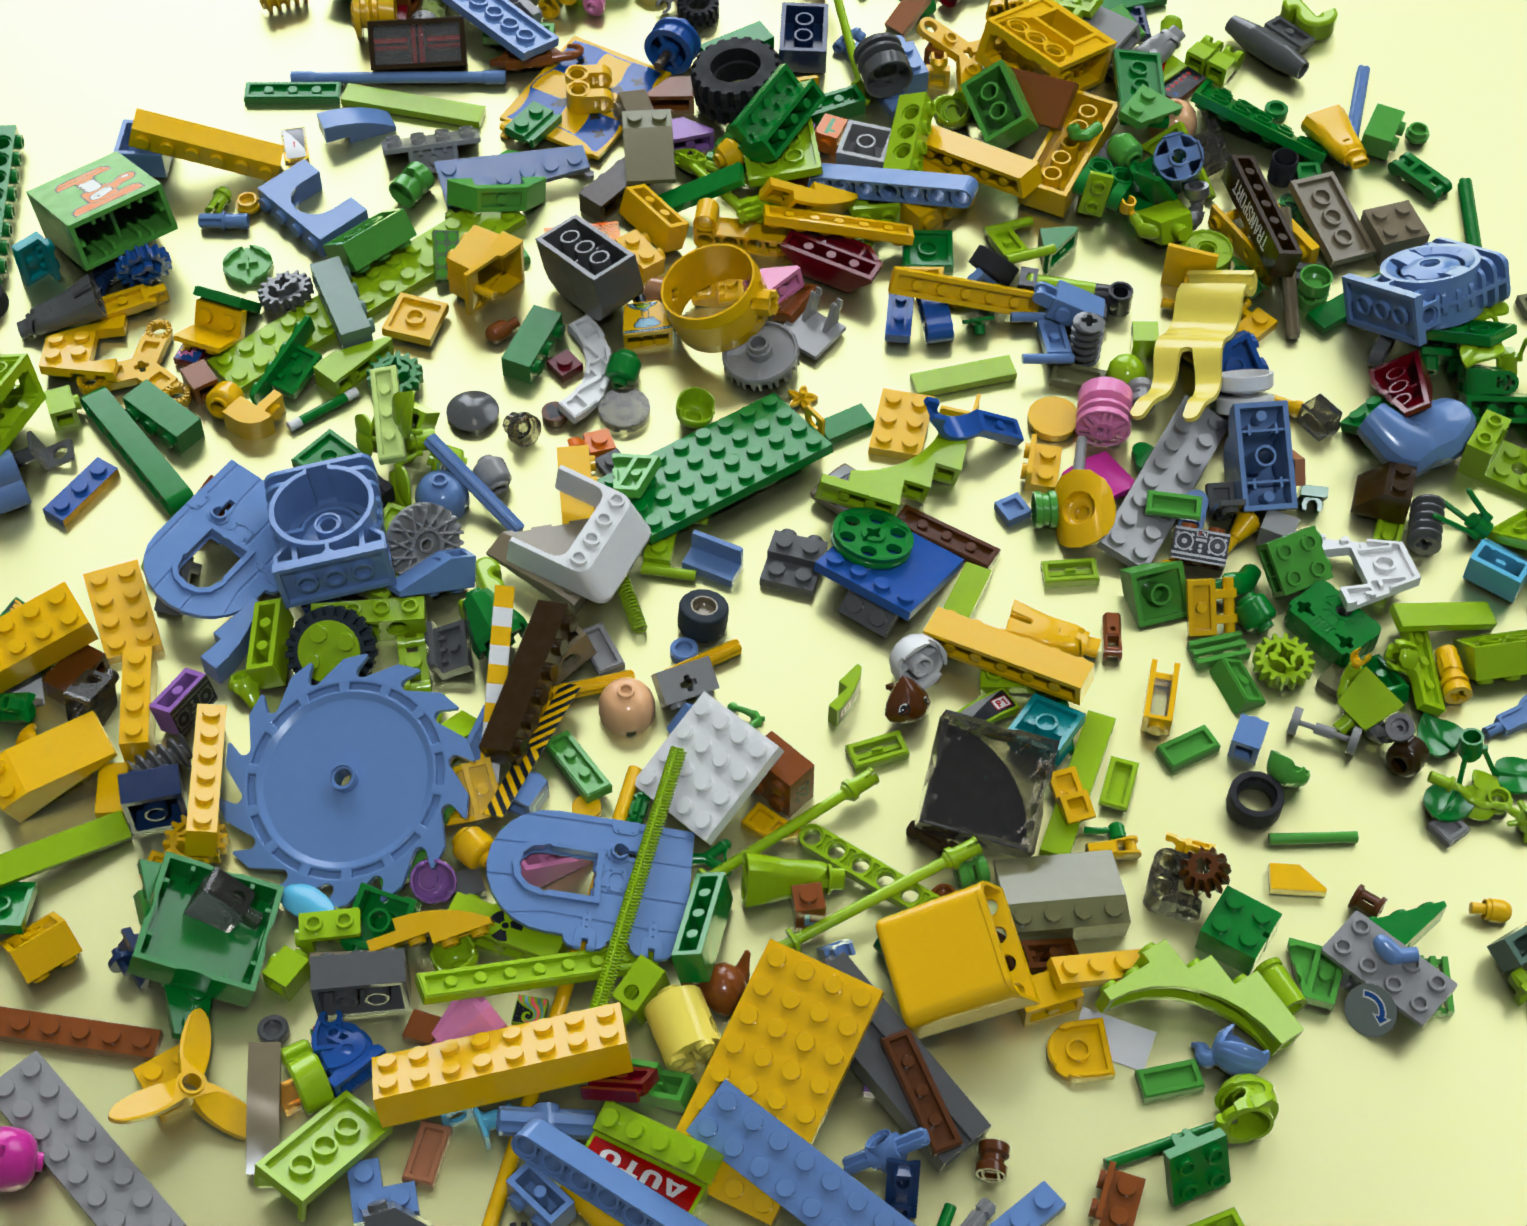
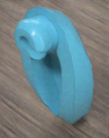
M301 883L285 887L280 901L282 906L296 918H298L299 913L335 910L333 903L324 893L311 885Z

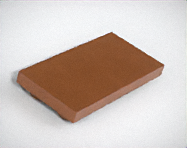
M1010 67L1014 71L1038 126L1062 131L1079 85L1075 82Z

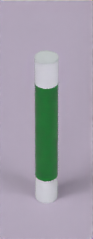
M353 387L287 422L286 425L290 432H293L359 397V391L356 387Z

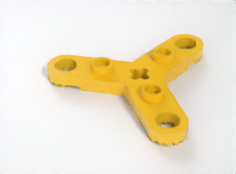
M924 17L920 20L916 28L917 34H919L920 38L923 37V40L926 39V41L933 44L934 48L947 52L948 57L956 62L957 85L959 90H962L960 84L982 71V65L974 60L981 39L968 42L934 18ZM925 26H926V27L929 26V28H931V30H933V32H930V31L926 30V29H925Z
M165 319L150 321L132 359L118 362L119 369L116 381H106L105 376H96L95 380L97 382L93 386L89 385L88 387L87 384L85 386V383L94 379H86L85 374H79V377H77L79 391L86 395L103 385L109 391L138 385L147 379L170 397L177 393L184 394L181 399L178 398L177 400L175 398L174 400L184 407L188 406L192 400L190 388L161 366L173 337L171 323L168 320L165 321ZM159 329L165 330L161 335L154 333ZM145 367L146 371L140 372V368Z

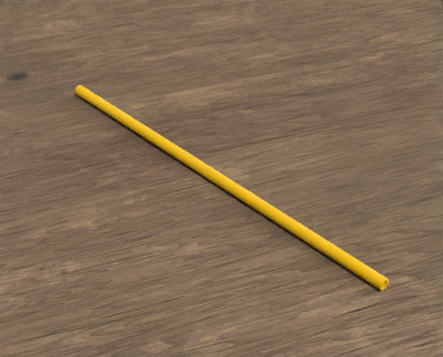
M631 765L627 769L612 819L626 821L628 817V812L634 799L633 796L637 789L635 786L636 777L642 771L638 766ZM593 875V879H592V882H591V885H590V888H589V891H588V894H587V895H589V896H590V890L593 889L594 875ZM581 941L580 950L570 948L569 952L585 950L587 942ZM575 983L558 986L548 1018L566 1014ZM540 1093L523 1096L519 1107H532L537 1104ZM514 1136L509 1138L481 1226L499 1225L508 1197L506 1180L516 1172L520 1159L512 1150L511 1140Z

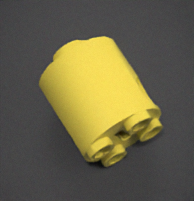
M669 985L664 987L645 1006L643 1012L667 1070L693 1075L697 1072V1067L709 1063L721 1036L700 987L695 985Z

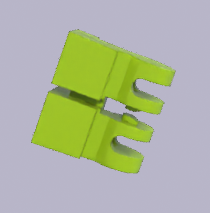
M1206 34L1200 42L1197 41L1187 50L1184 63L1201 75H1205L1206 79L1213 80L1214 85L1223 88L1227 84L1228 78L1240 69L1245 59V52L1241 50L1234 52V47L1227 45L1223 50L1224 42L1217 40L1213 43L1214 38Z

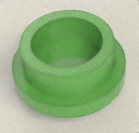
M1413 122L1406 128L1405 138L1413 144H1423L1429 139V129L1422 122Z

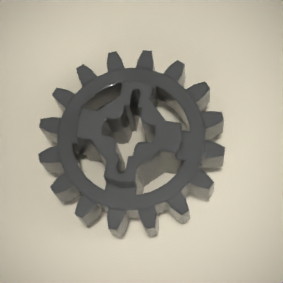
M289 270L283 273L278 272L275 278L268 277V282L261 283V289L257 290L261 306L265 308V311L272 310L273 313L282 310V313L289 310L294 311L296 310L295 306H304V300H311L310 295L314 294V286L310 276L307 277L306 272L300 274L299 270H295L293 273H290Z

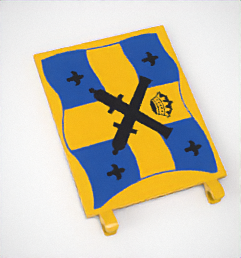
M574 35L560 52L576 50L567 48V45L577 43L583 46V55L574 60L547 65L499 117L501 121L499 129L503 130L500 137L507 140L511 138L505 134V126L530 103L535 101L553 110V113L556 115L562 114V123L544 139L564 147L583 145L588 161L590 157L600 160L623 133L618 117L614 116L613 109L606 113L581 115L568 111L565 82L566 69L576 64H602L608 66L612 72V83L605 89L613 93L614 103L616 102L618 92L645 89L648 92L669 76H672V73L663 69L657 71L650 64Z

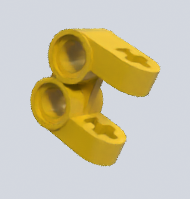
M576 64L566 69V98L569 112L581 115L606 113L613 109V93L605 89L612 83V72L608 66L602 64Z

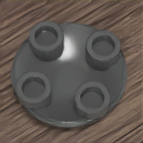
M477 390L465 391L456 395L450 400L446 408L448 423L457 429L470 431L473 435L483 434L485 428L492 425L499 414V406L495 398L486 392Z

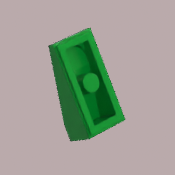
M1380 654L1371 656V660L1363 665L1362 669L1367 666L1403 704L1406 703L1409 697V685L1398 673L1387 668L1385 665L1386 661Z

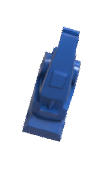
M336 1010L337 1018L333 1022L327 1021V1011H321L311 1036L313 1052L318 1056L327 1078H329L328 1080L335 1098L345 1090L352 1094L372 1078L371 1058L386 1054V1049L381 1045H373L370 1036L353 1023L344 1022L341 1010Z

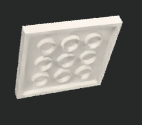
M704 691L638 774L635 786L654 800L670 747L683 748L687 754H684L686 757H684L685 760L681 767L682 770H680L681 773H679L680 776H678L679 779H676L678 782L675 786L676 789H674L675 792H673L674 795H672L673 798H671L672 801L668 812L711 846L784 753V750Z

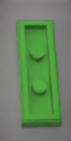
M568 730L550 738L544 750L587 804L613 792L612 784Z

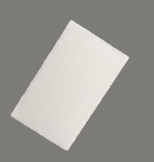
M1082 1007L1078 1020L1103 1018L1112 1061L1136 1070L1145 1068L1157 1032Z

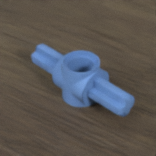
M921 1127L902 1135L898 1132L892 1133L889 1129L880 1130L866 1141L865 1149L843 1158L844 1170L849 1174H855L872 1167L874 1170L881 1169L883 1173H887L888 1158L906 1161L909 1152L930 1144L929 1133L927 1129Z

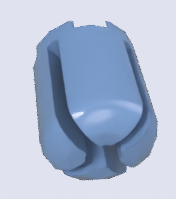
M1182 131L1172 132L1164 136L1156 146L1152 162V172L1155 173V176H1160L1173 192H1180L1182 182L1185 185L1188 182L1199 180L1204 162V150L1198 139L1196 140L1191 135L1184 134Z

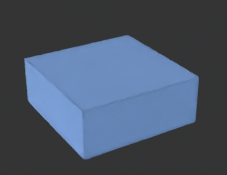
M1018 492L994 502V510L1007 527L1031 517L1032 510Z

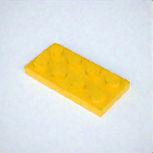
M138 559L83 574L101 643L109 665L122 662L123 649L152 647L154 653L164 650Z

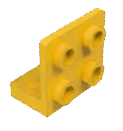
M200 297L196 299L194 324L174 334L173 340L181 342L185 347H198L204 349L209 354H220L245 338L247 310Z

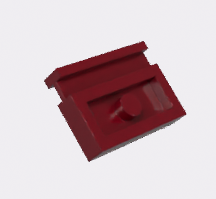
M633 1067L634 1072L587 1082L588 1086L580 1088L582 1099L639 1103L640 1097L645 1096L660 1080L657 1068Z

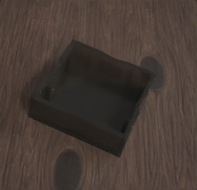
M946 709L939 718L913 829L959 842H964L975 836L978 840L976 844L979 843L981 848L1017 858L1031 857L1035 853L1043 818L1044 796L1052 778L1060 741L1023 730L1002 728L987 720Z

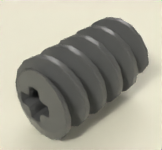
M1081 312L1073 318L1069 342L1072 353H1074L1075 363L1091 367L1098 363L1100 359L1106 321L1099 314Z
M1420 495L1413 499L1410 504L1407 545L1410 550L1419 555H1434L1442 547L1444 523L1432 517L1434 513L1445 516L1446 502L1438 495Z
M178 733L176 736L177 743L171 738L166 739L167 749L158 743L155 746L156 754L147 749L145 750V759L137 754L134 756L135 765L129 760H126L130 771L178 763L181 773L180 764L182 763L188 769H191L193 755L184 737Z

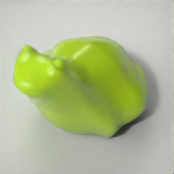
M246 669L230 676L228 689L241 697L252 710L261 696L259 683L251 679Z

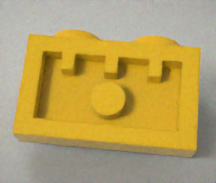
M1032 434L1031 443L1025 442L1023 458L1028 459V463H1022L1020 479H1025L1024 490L1047 493L1048 490H1054L1058 483L1062 447L1037 444V434Z

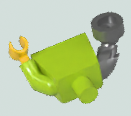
M1197 180L1184 185L1185 198L1190 200L1189 203H1191V207L1188 208L1177 198L1175 201H1166L1135 212L1134 208L1137 200L1134 196L1129 195L1127 203L1124 199L1121 200L1119 211L1124 215L1130 216L1128 219L1140 238L1148 239L1160 245H1167L1179 240L1184 242L1191 237L1192 232L1202 223L1206 212H1203L1204 206L1202 203L1210 195L1209 183Z
M1361 647L1357 648L1350 654L1351 662H1349L1341 675L1336 693L1338 699L1337 706L1344 714L1332 725L1339 733L1344 735L1353 730L1354 726L1363 729L1362 733L1368 739L1381 744L1409 741L1415 733L1413 719L1403 713L1405 705L1367 666L1362 669V666L1371 660V654L1366 655L1364 660H1361L1358 656Z

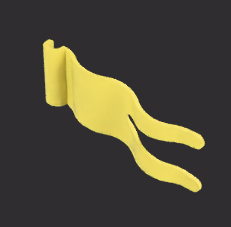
M1255 270L1188 271L1189 283H1181L1176 293L1171 324L1166 333L1160 335L1155 343L1151 388L1148 393L1139 397L1130 411L1134 420L1146 417L1157 402L1166 399L1172 393L1178 378L1180 357L1186 351L1193 353L1195 391L1186 403L1183 412L1184 420L1186 422L1198 420L1206 406L1217 399L1222 385L1223 348L1226 342L1231 340L1238 330L1244 297H1252L1257 290L1258 279Z

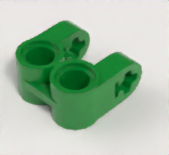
M1093 157L1076 179L1072 193L1082 197L1090 171L1113 175L1114 181L1106 208L1118 213L1121 200L1127 201L1134 183L1131 171L1124 166L1113 168L1111 161L1104 157Z
M1458 364L1456 391L1470 395H1507L1515 392L1518 388L1519 378L1512 371L1496 366L1477 364L1466 369L1463 364ZM1508 379H1511V384L1507 385Z

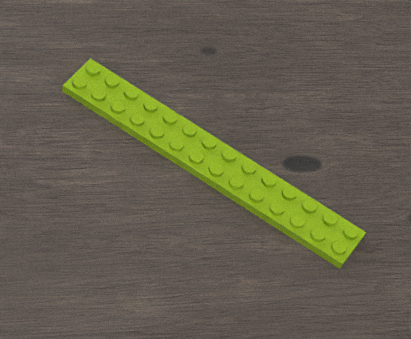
M463 209L412 239L411 244L407 247L390 252L391 256L387 259L371 263V268L360 274L354 273L351 275L352 279L350 281L357 284L360 294L358 299H363L368 314L366 317H373L393 305L400 292L411 294L435 280L432 245L433 230H459L460 242L462 235L465 232L468 233L473 225L498 234L502 231L512 234L526 225V217L519 211L474 212ZM317 295L305 302L304 306H298L296 310L286 313L237 342L232 347L208 359L207 364L221 381H231L237 384L243 393L251 390L255 382L260 380L267 364L275 359L282 343L287 342L293 333L295 325L299 321L301 322L305 315L311 317L315 331L304 347L316 351L336 339L337 336L320 297Z

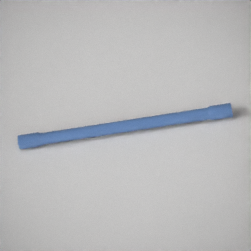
M506 70L400 72L290 71V82H342V84L482 83L485 85H506Z

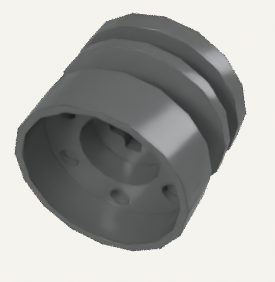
M888 32L875 33L866 37L855 48L853 58L866 91L871 96L877 98L894 96L907 88L912 81V68L900 39L896 35Z

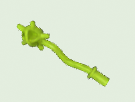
M1433 771L1429 773L1427 782L1445 788L1447 793L1452 790L1459 792L1468 803L1473 804L1476 808L1485 810L1494 808L1508 812L1515 819L1507 821V826H1517L1518 830L1524 833L1523 842L1527 844V807L1523 800L1517 801L1520 811L1509 806L1508 803L1477 800L1469 790L1455 782L1456 778L1454 776L1449 778Z

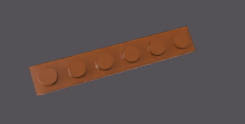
M0 1006V1041L147 1062L158 1055L164 1037L162 1030Z

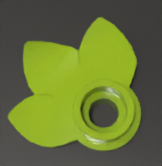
M1473 770V785L1463 786L1465 789L1469 790L1477 800L1488 802L1496 800L1508 803L1512 807L1513 799L1511 793L1506 788L1500 787L1496 777L1482 770ZM1474 806L1472 812L1467 817L1476 821L1489 820L1494 814L1503 815L1508 812L1494 808L1485 810Z

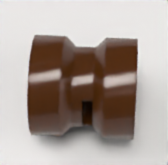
M984 1139L979 1142L978 1155L981 1158L976 1163L975 1175L977 1178L992 1183L1006 1180L1008 1167L1005 1165V1161L1010 1156L1011 1147L1009 1144L997 1139Z

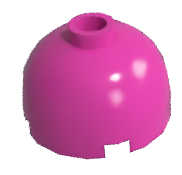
M0 1126V1192H15L30 1184L35 1172H42L44 1152H38L37 1140L28 1131L16 1127Z

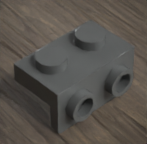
M851 590L848 591L837 610L886 639L899 618L898 615Z
M465 619L438 627L433 620L426 621L427 632L424 633V638L429 647V655L426 657L429 669L432 672L435 671L441 680L473 671L471 642Z

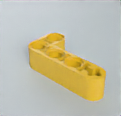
M702 198L698 201L693 222L694 243L697 247L718 243L731 244L740 247L748 254L773 257L786 256L780 249V245L792 229L785 227L775 229L764 225V222L757 223L755 221L740 224L739 219L719 217V204L711 198Z

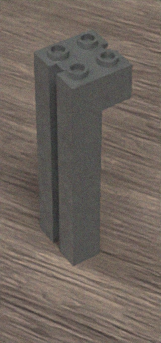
M844 951L837 957L830 955L822 962L872 985ZM882 998L851 1062L850 1068L904 1133L917 1129L918 1125L879 1041L883 1037L909 1027L905 1025L887 1001ZM912 1032L963 1141L961 1147L932 1158L927 1146L918 1149L939 1173L982 1139L989 1131L991 1124Z

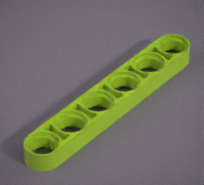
M817 824L805 825L799 832V842L803 851L821 862L831 864L832 868H845L846 877L872 892L882 888L877 885V881L883 876H889L894 881L905 876ZM816 833L821 838L818 843L810 845L804 841L808 834ZM839 847L845 853L841 858L833 859L828 856L829 851ZM858 862H866L869 868L864 873H856L853 871V866ZM916 883L886 900L900 909L906 910L941 896ZM912 890L918 893L919 896L914 902H905L902 899V895L906 891Z

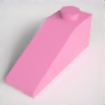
M536 853L529 855L521 861V875L529 884L541 888L594 861Z

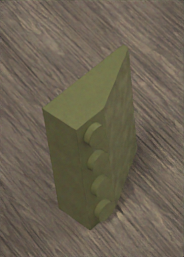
M1112 850L993 860L996 884L1004 890L1020 940L1056 938L1082 940L1126 936L1131 920L1126 893Z

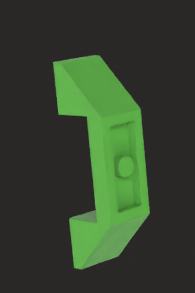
M521 177V184L475 185L472 178L447 179V204L474 212L527 211L545 202L546 177Z

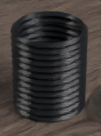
M1280 148L1273 152L1267 175L1270 184L1278 188H1285L1289 185L1290 181L1294 180L1299 162V156L1295 151L1289 148Z

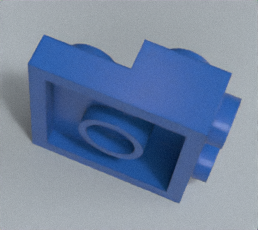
M1242 330L1226 342L1222 354V372L1239 369L1269 370L1266 360L1259 356L1256 349L1259 347V343L1253 333L1250 334V332Z

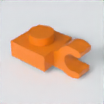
M609 428L583 433V439L579 437L567 439L569 446L589 445V455H595V458L616 448Z

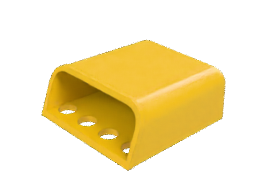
M980 881L975 885L886 916L876 922V932L903 1021L918 1039L1028 1006L1041 1004L1004 890L988 881ZM987 901H994L998 906L996 913L992 916ZM998 928L1003 929L1007 933V937L1002 943H1000L996 931ZM1009 956L1015 959L1016 966L1012 971H1009L1005 957ZM1016 985L1022 986L1025 989V994L1019 991Z

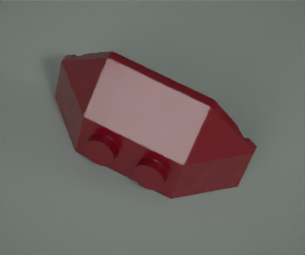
M791 229L780 245V249L792 264L800 267L803 276L845 292L871 284L883 266V263L878 259L877 254L870 245L854 239H847L841 235L831 234L825 236L818 232H798Z

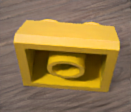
M54 911L25 927L23 934H13L0 942L2 950L27 984L32 981L34 984L43 981L50 975V970L59 965L64 967L71 964L78 958L77 954L83 951L65 919Z

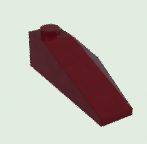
M1418 350L1368 370L1373 388L1405 417L1432 407L1433 386L1431 377Z

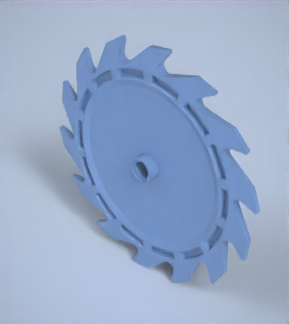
M367 653L343 659L317 685H311L314 665L309 663L291 677L279 708L274 713L269 712L266 697L264 695L259 697L249 714L251 745L249 753L241 755L232 743H228L225 766L239 788L242 799L236 804L220 799L219 803L225 821L255 839V845L251 849L233 851L234 856L250 869L287 872L288 877L286 881L280 884L284 888L291 884L300 883L311 885L318 890L333 886V893L329 899L337 908L348 907L355 900L361 882L371 885L376 879L382 878V891L396 894L404 887L415 856L420 850H426L430 868H436L438 863H435L434 859H441L446 850L445 809L452 806L464 819L468 818L469 794L452 769L451 763L457 757L471 762L476 761L468 740L437 722V716L440 713L459 710L455 703L440 692L404 690V684L421 673V670L418 668L397 664L366 677H359L360 670L369 658ZM351 775L350 782L342 786L343 779ZM380 897V901L383 903L388 900L385 897Z

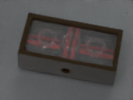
M464 16L367 21L371 70L464 66L468 64Z

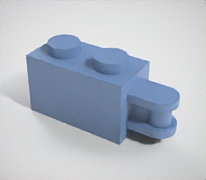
M896 35L900 39L913 71L912 81L903 92L905 94L927 92L929 71L914 41L906 42L903 36Z
M1059 280L1056 286L1044 281H1039L1034 285L1032 299L1034 303L1046 308L1045 317L1068 327H1072L1074 316L1081 312H1092L1104 317V298L1062 280Z

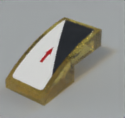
M305 127L281 130L285 166L295 165L303 159L310 163Z

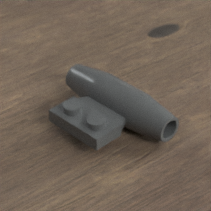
M1237 15L1232 16L1226 23L1225 31L1244 50L1271 68L1297 79L1302 78L1306 74L1309 62L1299 53L1312 47L1315 38L1282 16H1276L1267 21L1264 26Z

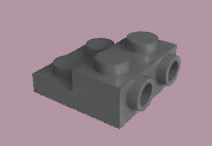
M788 528L782 531L775 530L767 550V559L760 576L759 585L813 598L821 575L814 571L815 562L827 552L828 542H825L818 535L799 536L794 530Z

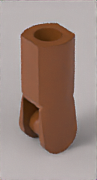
M1106 612L1102 616L1103 660H1107V657H1114L1119 661L1122 660L1121 615L1119 613Z

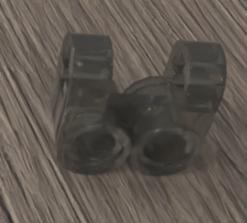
M1172 848L1160 849L1156 852L1149 869L1142 900L1144 906L1153 913L1163 914L1188 922L1197 921L1200 918L1203 902L1194 895L1177 891L1178 882L1181 880L1179 877V871L1182 870L1180 865L1181 859H1189L1188 854Z

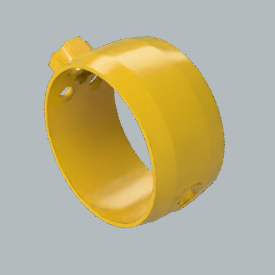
M710 244L688 252L670 267L661 285L663 309L673 330L687 346L699 352L719 353L743 345L750 337L756 335L761 330L768 316H776L779 309V294L777 290L768 289L755 261L746 251L731 244ZM728 279L750 281L742 297L726 310L703 318L681 316L691 298L707 286Z

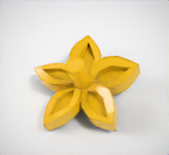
M806 385L801 386L799 392L787 390V394L793 398L790 402L791 408L800 405L801 409L805 411L807 405L813 404L818 400L817 395L808 393Z

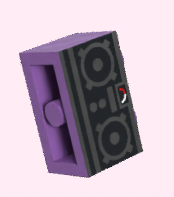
M184 668L149 705V708L161 731L176 736L180 733L184 736L196 722L197 703L214 704L218 697L205 673Z

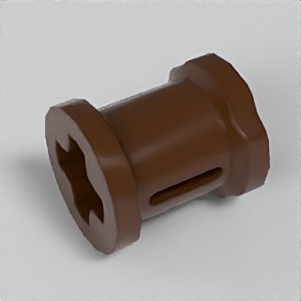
M1360 884L1353 894L1348 907L1351 909L1355 907L1371 917L1376 916L1379 918L1388 898H1380L1367 891L1365 885Z

